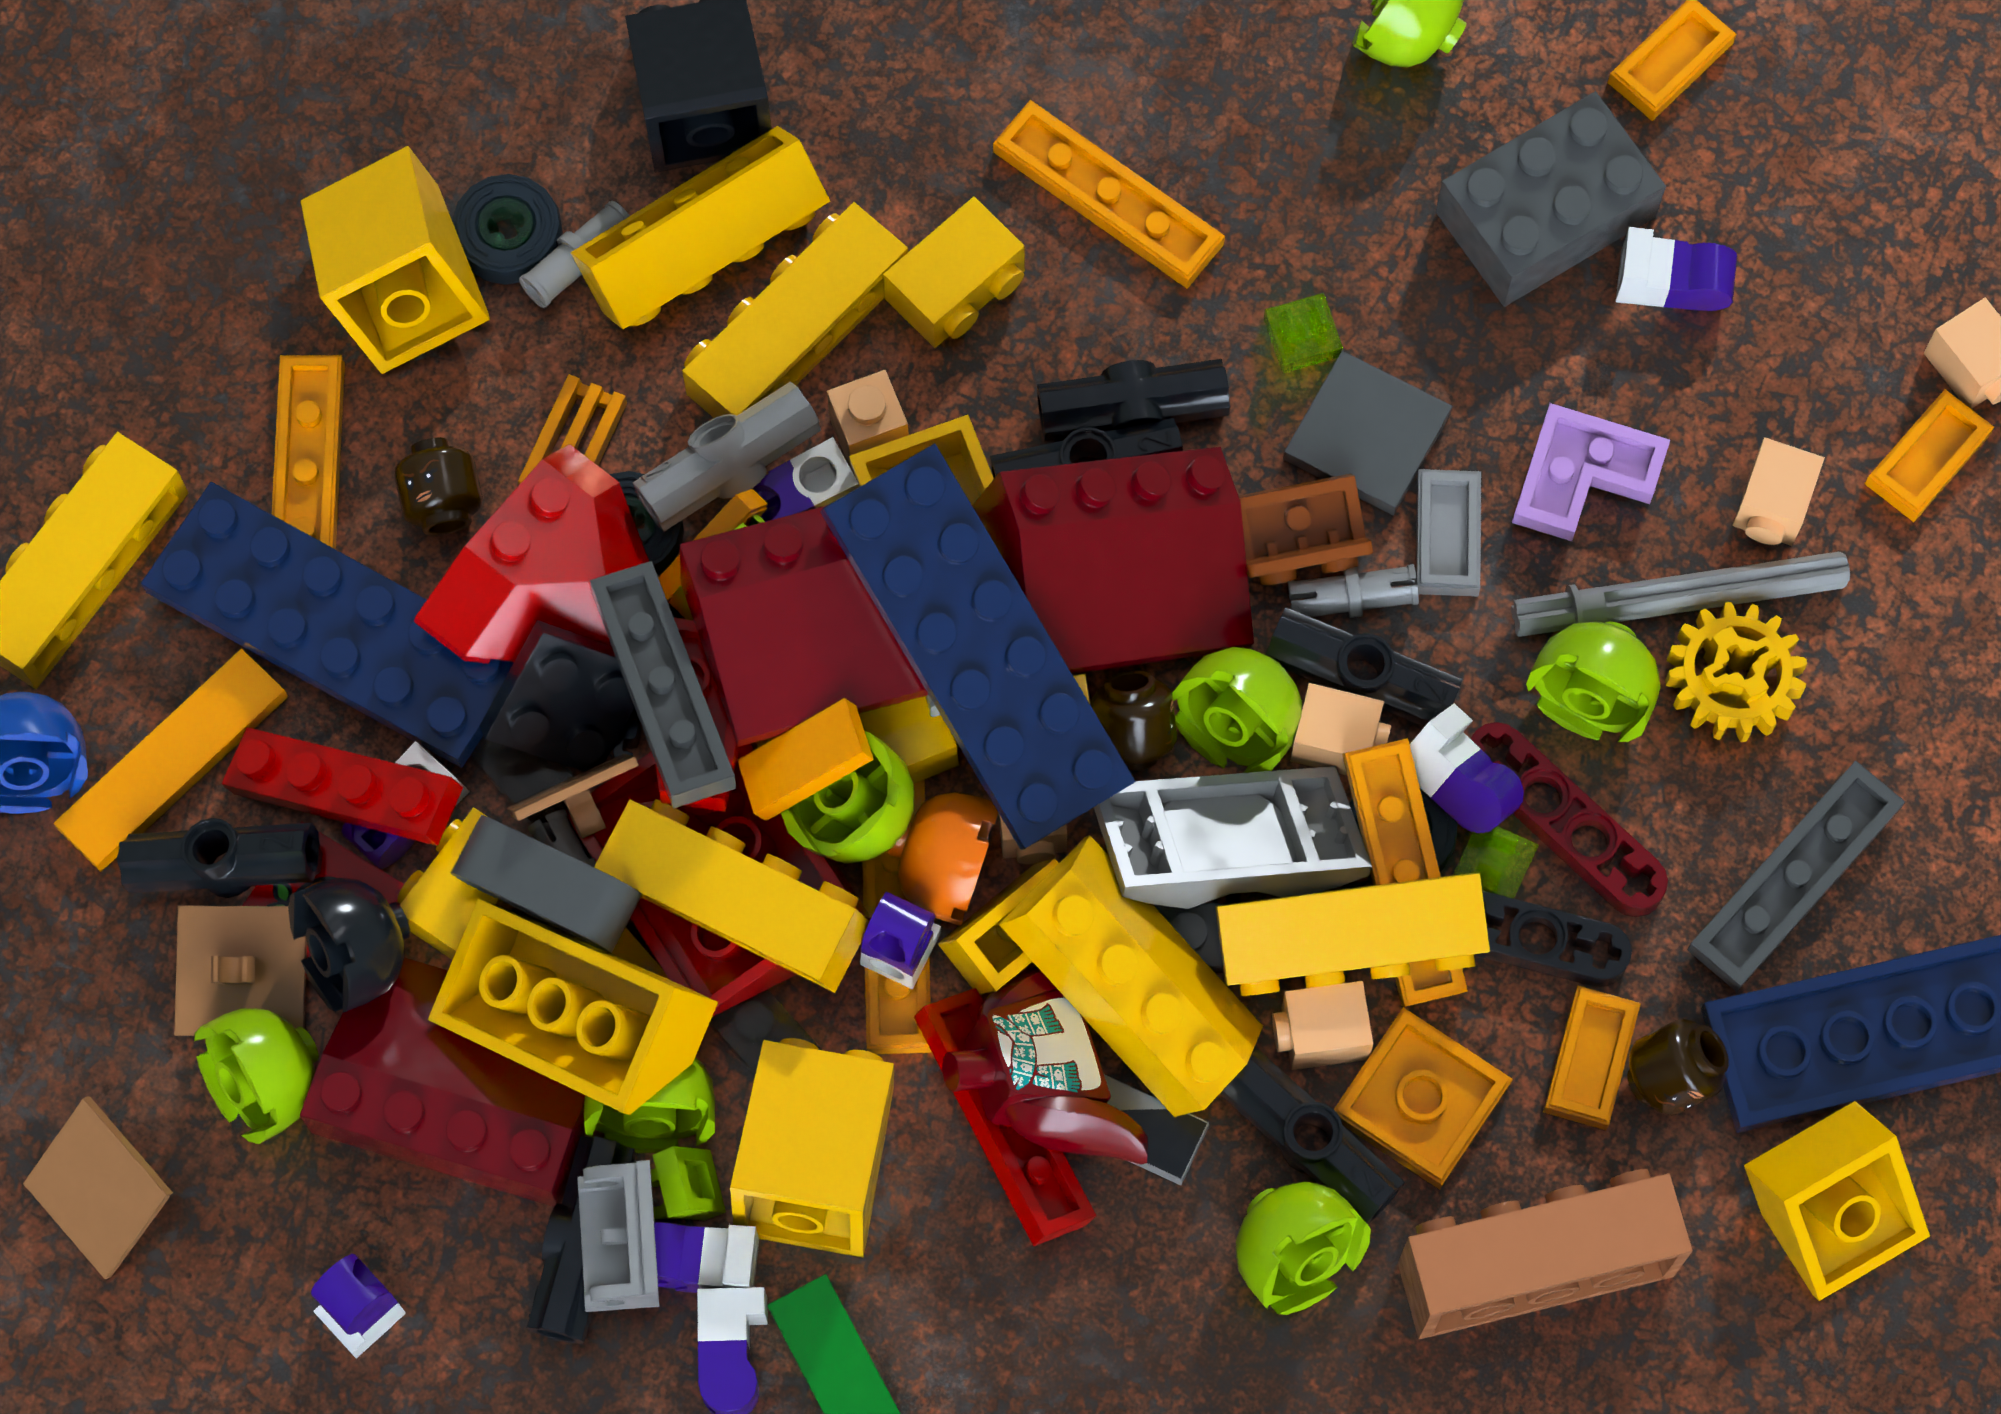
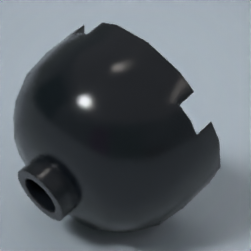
M348 878L323 881L290 895L288 912L293 939L296 940L306 936L311 954L310 957L301 960L302 965L317 994L331 1010L336 1012L343 1009L344 1013L374 1000L390 989L399 978L405 957L403 940L410 937L408 920L398 903H388L378 890L360 880Z

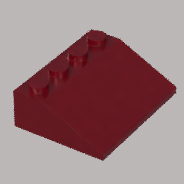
M1221 446L1003 471L997 474L972 505L1072 674L1208 655L1231 647L1249 649L1254 644L1241 502Z
M826 506L680 544L681 586L738 747L779 736L843 698L855 704L860 714L928 695L820 513Z
M404 957L399 978L387 992L362 1006L342 1013L321 1055L300 1113L301 1119L310 1132L318 1136L552 1207L556 1203L561 1204L580 1136L585 1134V1095L427 1020L448 970Z

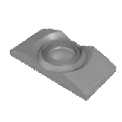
M1336 766L1136 781L1094 807L1122 897L1147 904L1190 909L1235 893L1261 892L1276 897L1319 893L1369 876L1372 868Z

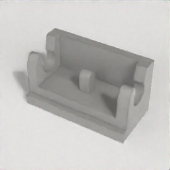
M650 1160L584 1168L583 1176L577 1177L585 1311L596 1312L660 1307Z

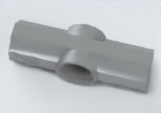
M790 381L737 416L733 414L722 415L701 425L690 435L688 439L689 447L632 482L635 487V493L656 525L664 532L717 497L723 499L732 498L738 493L752 489L765 477L767 472L765 466L820 432V421L811 404L806 400L799 388Z

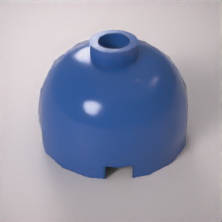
M12 692L0 695V812L9 814L41 812L52 808V802L47 797L61 795L68 789L69 799L76 795L88 777L85 738L81 726L62 703L47 695L31 692Z

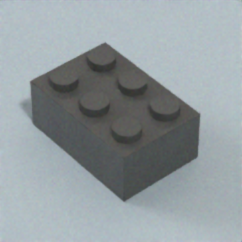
M1595 91L1444 179L1440 188L1436 213L1498 300L1505 307L1624 237L1629 227L1639 228L1656 218L1666 185Z

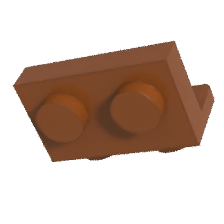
M1351 473L1239 495L1247 574L1250 578L1259 577L1260 585H1273L1295 580L1298 578L1296 569L1321 564L1322 573L1344 571L1358 567L1359 556L1373 554L1372 542L1365 535L1355 475Z

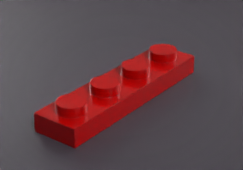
M249 727L246 728L221 783L234 795L438 846L463 790V787L450 776Z
M976 988L925 1005L914 1016L941 1071L945 1054L952 1051L965 1050V1038L977 1023L978 1010L983 1000ZM978 1089L953 1092L1033 1247L1082 1228L1097 1216L1063 1152L1047 1149L1030 1142L1014 1131L1011 1125H996L986 1117Z

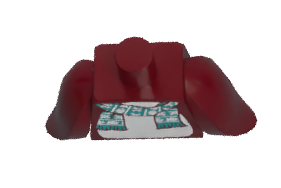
M1038 967L1028 969L1013 977L997 992L989 993L979 1007L977 1023L965 1038V1050L948 1052L943 1058L942 1071L947 1088L953 1092L978 1089L988 1120L996 1125H1011L1014 1131L1024 1138L1047 1149L1074 1154L1113 1157L1137 1164L1147 1163L1148 1136L1143 1128L1128 1114L1107 1103L1111 1098V1094L1086 1020Z

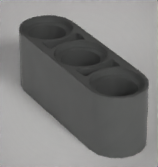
M481 815L450 872L468 885L608 953L613 952L642 897L638 890L619 879L484 815Z

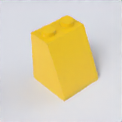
M409 146L300 200L320 299L381 374L490 320L488 310L439 186Z
M785 1038L780 1043L763 1040L730 1185L733 1225L756 1226L758 1237L762 1240L864 1258L894 1090V1063L884 1062L877 1054L865 1050H849L845 1054L818 1050V1047L813 1043L797 1038Z

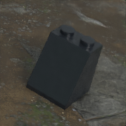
M700 0L698 3L676 7L653 5L642 9L637 14L625 16L655 173L720 161L772 129L768 95L747 0Z

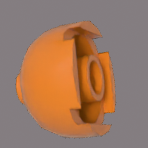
M959 792L936 795L922 803L914 815L913 821H910L907 831L894 847L889 849V856L900 859L898 864V883L904 896L912 904L934 913L937 919L959 926L962 925L965 911L967 912L988 849V836L992 824L995 825L998 811L991 800Z

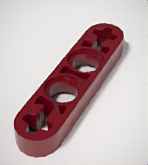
M1499 722L1488 723L1478 728L1470 739L1483 752L1486 750L1483 745L1484 743L1492 748L1498 747L1503 743L1509 748L1505 760L1517 773L1520 772L1524 763L1532 767L1519 778L1524 793L1527 787L1538 782L1550 784L1559 793L1560 805L1552 812H1536L1529 807L1523 795V802L1513 815L1620 913L1626 916L1640 917L1656 910L1666 893L1668 884L1666 870L1661 863L1515 728ZM1498 760L1495 761V762H1493V763H1498V764L1505 765V764H1503L1502 762H1500V761H1498ZM1582 826L1596 827L1605 835L1607 849L1599 856H1584L1577 852L1573 846L1572 833ZM1620 849L1626 854L1619 864V867L1632 878L1638 877L1641 873L1649 877L1650 882L1646 888L1650 895L1649 897L1641 892L1635 893L1632 897L1627 895L1623 891L1627 879L1615 866L1608 877L1600 872L1611 863L1617 850Z

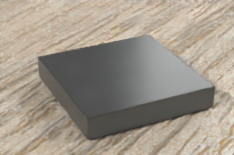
M1341 351L1285 449L1283 460L1320 479L1350 473L1355 475L1359 499L1394 516L1414 481L1418 469L1423 465L1450 417L1453 406Z

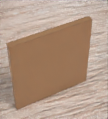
M628 754L619 755L507 807V810L511 817L519 821L558 802L564 801L579 837L583 839L606 828L588 789L635 768L639 764L635 756Z
M178 906L174 1036H195V1032L200 1026L221 1015L241 1008L269 1010L285 1018L294 1028L303 1027L305 1029L306 975L301 960L307 957L306 936L296 940L293 939L288 906Z
M90 1096L81 1100L23 1182L24 1186L104 1279L112 1277L173 1193Z

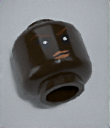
M429 438L414 443L411 446L412 454L402 459L396 465L394 472L404 519L413 526L422 527V532L426 535L449 534L467 528L472 523L471 516L480 510L483 502L473 455L464 448L449 446L446 438Z
M1139 670L1122 671L1113 674L1107 678L1104 686L1100 687L1092 697V709L1129 770H1143L1152 767L1157 763L1158 759L1169 753L1177 742L1172 692L1165 684L1156 680L1152 674Z
M1684 1018L1677 1019L1634 1042L1629 1054L1628 1084L1640 1102L1649 1104L1660 1113L1671 1116L1677 1115L1717 1095L1721 1091L1725 1081V1072L1729 1067L1728 1054L1722 1040L1710 1027L1700 1026L1698 1023Z

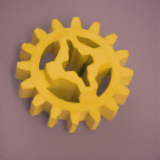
M1726 602L1719 619H1716L1706 608L1701 610L1696 619L1697 628L1685 623L1677 636L1681 645H1672L1666 659L1667 662L1676 666V668L1669 670L1665 679L1666 686L1682 689L1675 698L1674 708L1680 710L1691 706L1695 713L1690 726L1696 729L1706 720L1713 723V738L1717 740L1722 738L1727 728H1735L1739 741L1747 742L1754 725L1764 735H1770L1777 724L1775 716L1788 721L1796 708L1791 699H1800L1806 687L1805 682L1795 677L1804 672L1807 666V659L1790 655L1799 641L1798 636L1793 634L1781 638L1777 631L1782 618L1776 615L1765 624L1758 620L1759 608L1754 604L1750 606L1745 616H1737L1732 602ZM1703 647L1706 651L1703 658L1707 662L1708 667L1703 669L1702 674L1696 676L1695 657ZM1727 665L1735 672L1730 675L1727 673L1723 674ZM1776 668V690L1769 697L1767 694L1769 686L1764 677L1768 676L1770 670ZM1742 669L1744 671L1749 670L1745 680L1738 671Z

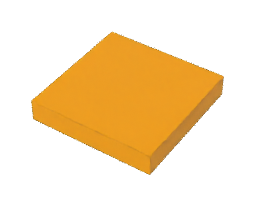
M1403 1007L1334 1110L1341 1118L1344 1127L1440 1190L1511 1085L1513 1079Z

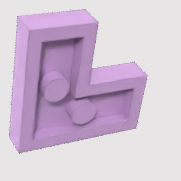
M1550 403L1512 523L1572 541L1590 486L1650 504L1670 440Z

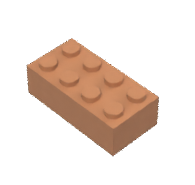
M1648 1169L1634 1170L1611 1178L1609 1180L1610 1188L1586 1193L1584 1185H1573L1546 1194L1545 1204L1521 1209L1519 1201H1507L1481 1210L1482 1219L1456 1225L1454 1217L1448 1216L1417 1225L1415 1227L1417 1235L1408 1237L1399 1258L1398 1267L1418 1339L1674 1277L1693 1250L1670 1173L1650 1177Z

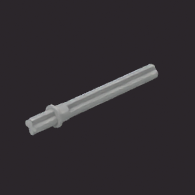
M1838 551L1578 590L1577 586L1572 584L1567 585L1563 593L1513 600L1514 605H1511V613L1515 621V633L1518 637L1561 631L1574 623L1622 622L1705 608L1722 607L1726 602H1732L1733 605L1843 589L1847 586L1848 581H1850V568L1846 555Z

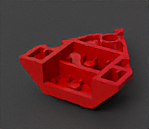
M570 444L543 458L463 547L415 616L414 623L462 660L489 664L491 659L515 662L537 620L611 645L591 592L590 580L649 562L620 482Z

